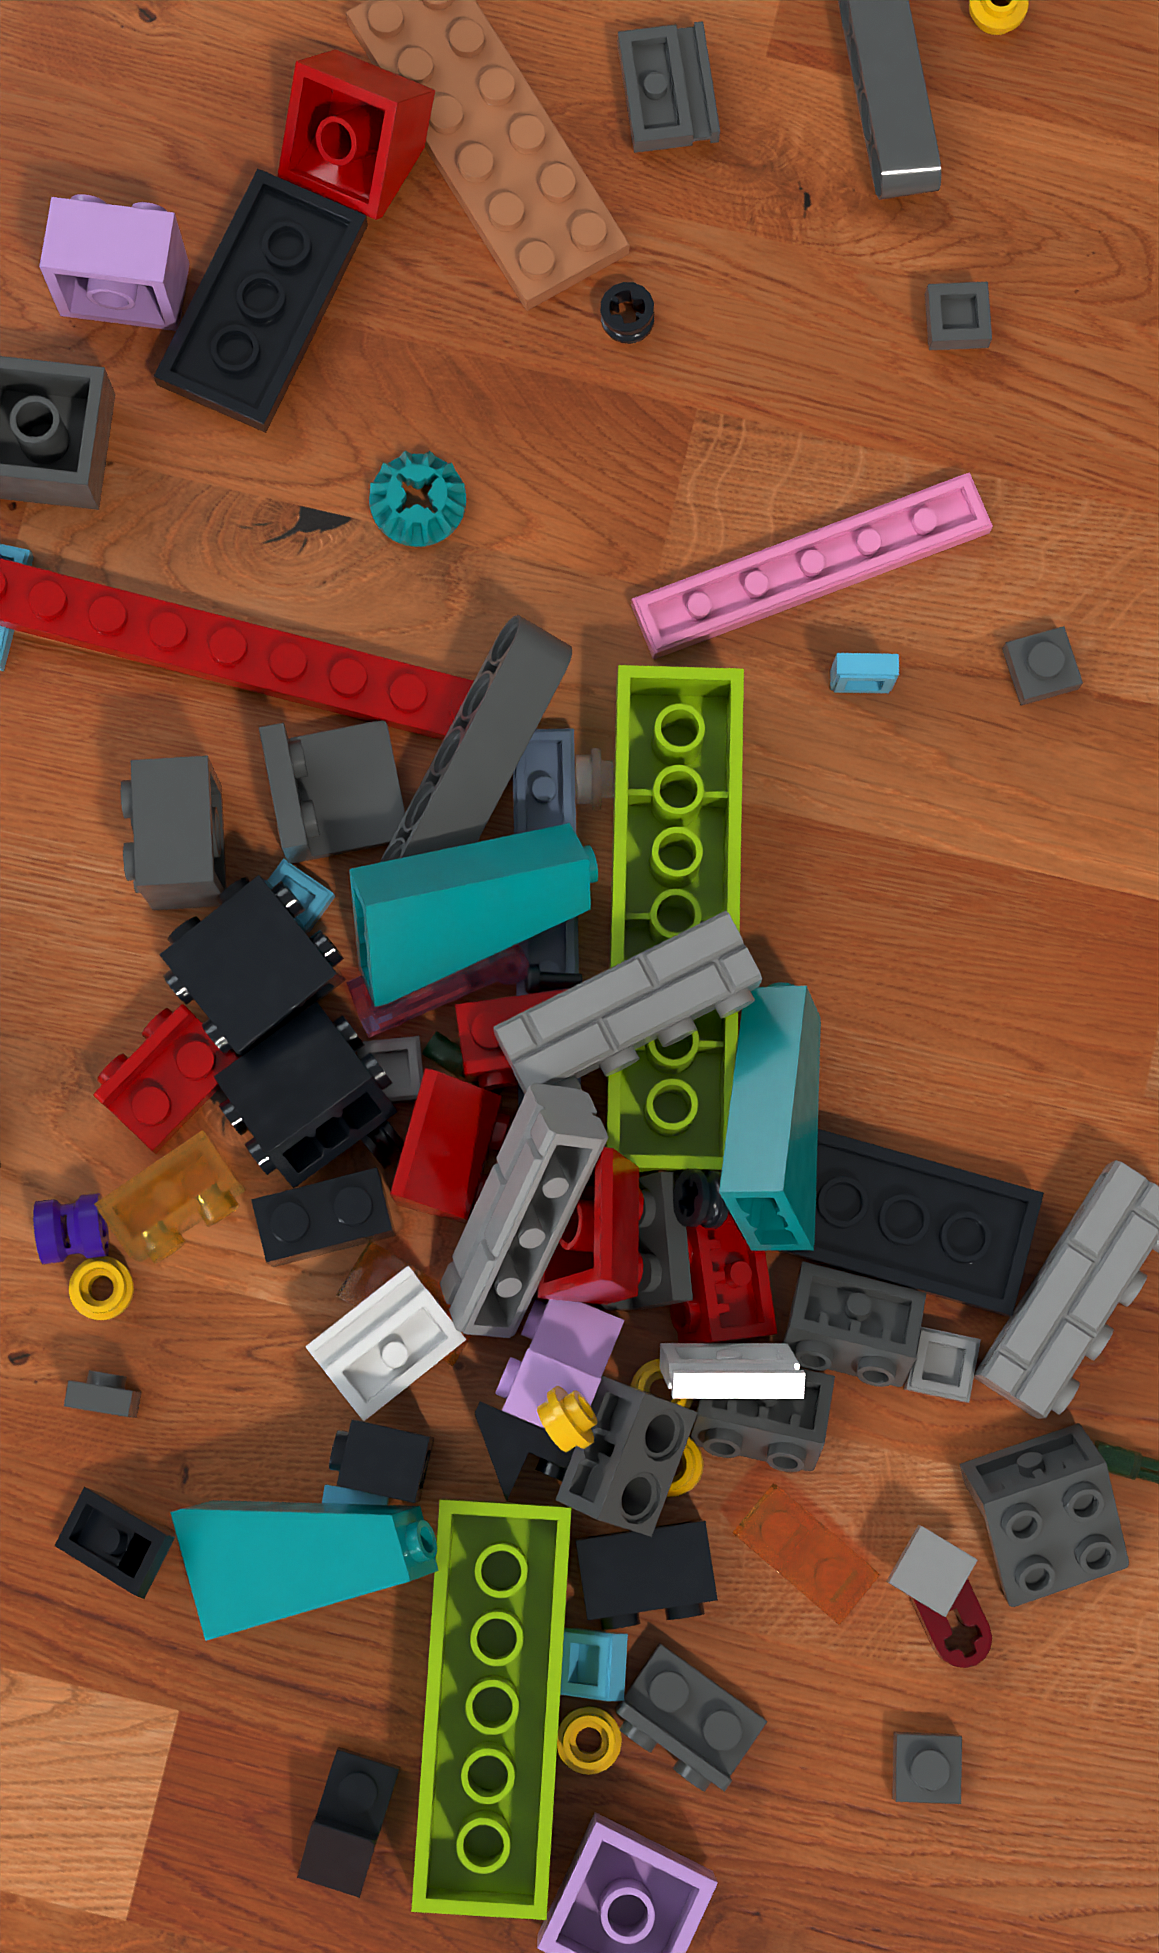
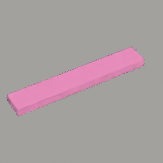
M969 472L632 598L631 606L654 660L990 533L993 525Z

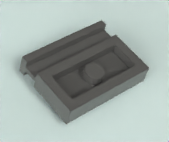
M703 21L694 22V27L677 29L676 24L619 31L617 45L634 153L693 146L694 141L702 140L718 143L720 126Z

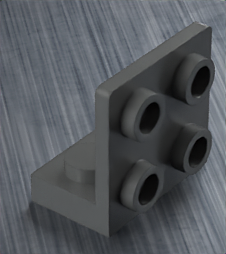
M374 721L293 738L288 737L284 723L259 727L281 846L288 863L293 864L389 845L405 815L388 725L385 721Z
M1080 1423L959 1464L964 1484L985 1519L1003 1594L1009 1606L1016 1607L1123 1570L1129 1566L1106 1461Z

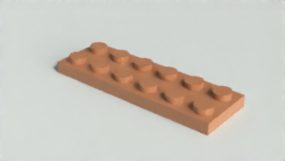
M367 0L346 12L348 26L373 65L435 90L425 149L526 311L629 254L630 244L476 0Z

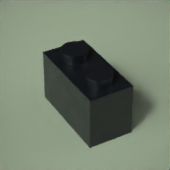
M377 1167L251 1199L265 1260L272 1267L396 1236L382 1176Z
M352 1419L349 1432L337 1430L331 1451L329 1469L339 1471L336 1486L416 1503L421 1499L434 1437Z
M700 1519L655 1526L652 1537L628 1530L575 1539L587 1620L600 1619L602 1630L639 1625V1612L665 1609L666 1620L704 1615L703 1603L718 1600L705 1520Z

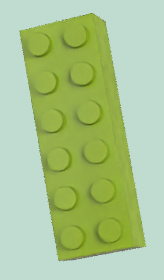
M446 1498L439 1500L436 1563L439 1571L434 1573L411 1912L547 1920L571 1507Z

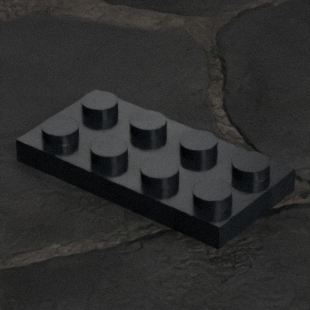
M257 168L154 374L157 386L266 433L368 227L367 215Z
M818 1129L814 1250H781L778 1252L1010 1317L1013 1316L1044 1193Z

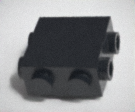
M260 875L252 881L247 877H243L232 883L218 896L217 901L220 906L202 921L198 916H195L177 927L168 937L171 946L159 954L171 969L163 975L165 981L186 1005L193 1000L198 1003L209 1017L202 1024L204 1031L224 1054L233 1048L237 1054L243 1056L312 1004L319 1002L346 980L336 967L344 959L339 950L321 929L311 936L297 918V916L305 911L297 897L283 881H280L273 887Z
M318 1002L312 1004L214 1076L228 1098L219 1105L220 1109L241 1136L249 1130L254 1136L245 1143L252 1157L267 1175L278 1169L293 1188L297 1187L398 1112L383 1092L393 1082L371 1052L361 1059L355 1054L365 1044L345 1017L341 1015L332 1022Z

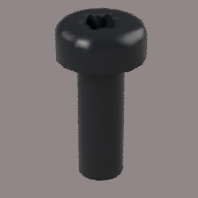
M528 964L525 969L524 988L526 993L529 994L538 993L539 987L570 989L582 983V974L544 972L540 971L539 964Z

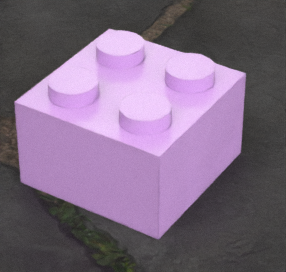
M85 194L74 195L71 199L51 197L39 267L60 316L176 331L181 320L190 264L175 213L167 212L163 207L147 202H138L133 204L132 207L106 204L100 198Z
M595 1812L547 1913V1920H544L538 1932L537 1949L545 1953H686L718 1884L712 1870Z

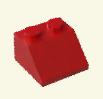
M336 49L296 61L277 177L375 220L382 218L425 148L435 90Z
M425 1068L390 1192L397 1206L467 1224L489 1176L483 1173L490 1149L499 1152L507 1135L511 1115L500 1113L503 1104L502 1096L439 1071Z
M603 1148L538 1285V1298L608 1305L638 1296V1285L643 1274V1259L638 1251L639 1220L643 1213L644 1197L639 1188V1167L614 1148Z

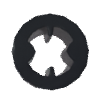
M622 282L613 285L605 292L601 300V323L605 332L613 340L620 343L633 344L642 341L650 334L654 326V301L651 294L643 286L634 282ZM623 302H631L634 311H644L643 314L636 312V321L632 323H624L621 315H611L612 311L620 312L619 304Z
M387 1120L360 1139L384 1169L391 1165V1155L395 1152L402 1153L404 1141Z
M686 1169L680 1174L674 1188L673 1206L677 1221L682 1226L697 1227L701 1225L704 1228L717 1229L723 1225L727 1219L729 1209L719 1193L720 1171L708 1170L703 1173L701 1170Z

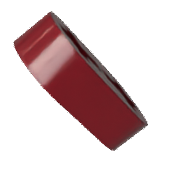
M968 1578L949 1610H954L958 1621L963 1626L976 1627L978 1635L973 1636L969 1640L972 1651L965 1655L956 1647L947 1649L944 1640L952 1635V1628L947 1617L938 1614L909 1596L927 1638L940 1659L955 1667L968 1668L976 1666L986 1658L991 1650L992 1633Z

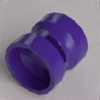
M100 1193L81 1195L75 1203L61 1204L56 1199L35 1201L33 1210L34 1234L39 1259L42 1264L64 1262L68 1255L80 1253L88 1259L108 1256V1221L104 1201Z

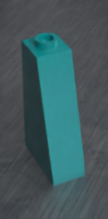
M567 823L349 869L358 966L374 1007L393 1002L591 910L590 883L598 881V866L592 847L590 845L582 846L571 824Z
M778 982L767 987H758L752 990L751 993L755 1001L742 1009L719 1193L751 1251L814 1250L821 1017L807 986H796L790 983Z
M212 1500L170 1512L205 1641L410 1582L439 1571L435 1559L437 1554L436 1537L430 1524L424 1520L420 1506Z

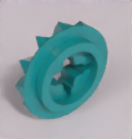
M404 451L400 457L389 463L383 462L380 472L374 481L370 483V510L378 528L393 541L412 547L433 545L447 538L459 526L466 509L465 484L456 472L452 462H445L436 457L431 451L425 454H411ZM402 482L407 486L411 485L417 490L432 483V488L428 492V499L435 513L428 507L424 509L419 504L413 505L410 509L406 507L403 510V506L407 502V495Z

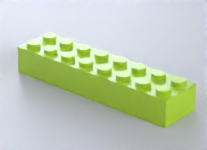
M618 665L609 969L726 910L740 933L744 669ZM715 1009L693 1020L697 1031L667 1047H663L657 1038L635 1049L640 1058L638 1061L621 1071L607 1076L606 1132L608 1139L605 1147L614 1148L639 1167V1175H650L658 1172L682 1173L686 1169L701 1170L703 1173L708 1170L722 1172L738 1045V1012L720 1018Z

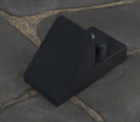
M481 1401L479 1402L475 1416L506 1500L510 1496L528 1453L540 1457L535 1470L563 1481L575 1447L568 1452H564L554 1443L545 1430Z
M84 1487L54 1546L131 1594L145 1599L175 1539L176 1531L143 1518L104 1494Z
M337 1748L317 1814L311 1824L297 1878L360 1898L401 1766L345 1748Z

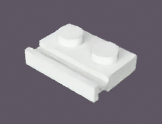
M406 1266L305 1347L360 1418L365 1421L462 1344L466 1338L460 1331L455 1329L454 1323L416 1277L412 1269Z
M660 1343L659 1368L668 1389H671L672 1398L804 1399L805 1372L804 1370H799L800 1364L787 1343Z

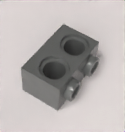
M602 1376L591 1404V1408L597 1418V1424L591 1428L594 1435V1443L585 1449L578 1446L575 1447L556 1501L597 1520L652 1537L698 1412L652 1393Z

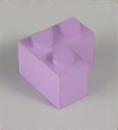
M536 1299L521 1333L522 1336L532 1339L530 1347L527 1349L523 1361L510 1357L495 1393L507 1399L502 1411L545 1429L538 1416L537 1407L547 1401V1392L555 1386L562 1387L568 1394L577 1390L591 1406L624 1320L582 1302L549 1299L546 1304Z

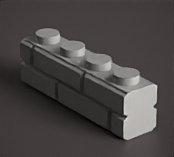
M726 910L494 1026V1035L524 1094H526L529 1085L534 1083L581 1089L578 1078L599 1067L605 1076L623 1070L640 1059L635 1049L657 1038L663 1047L672 1045L697 1031L693 1020L715 1009L720 1018H724L747 1007L755 1001L751 991L759 987L762 976L748 948L744 945L736 925Z
M538 1083L529 1085L498 1153V1163L493 1165L452 1255L453 1262L448 1264L440 1282L446 1304L451 1305L449 1312L457 1331L463 1332V1334L510 1338L515 1335L608 1139L601 1119L595 1116L597 1110L589 1093L582 1091V1089Z
M1115 1160L1105 1166L1016 1306L1013 1316L1009 1317L974 1374L976 1380L1037 1419L1046 1418L1051 1410L1060 1415L1066 1409L1080 1386V1382L1072 1378L1073 1374L1085 1356L1094 1361L1103 1351L1114 1331L1112 1327L1106 1324L1107 1320L1118 1303L1128 1307L1133 1302L1147 1279V1275L1139 1269L1152 1249L1159 1253L1158 1185L1148 1181L1146 1177L1123 1162Z

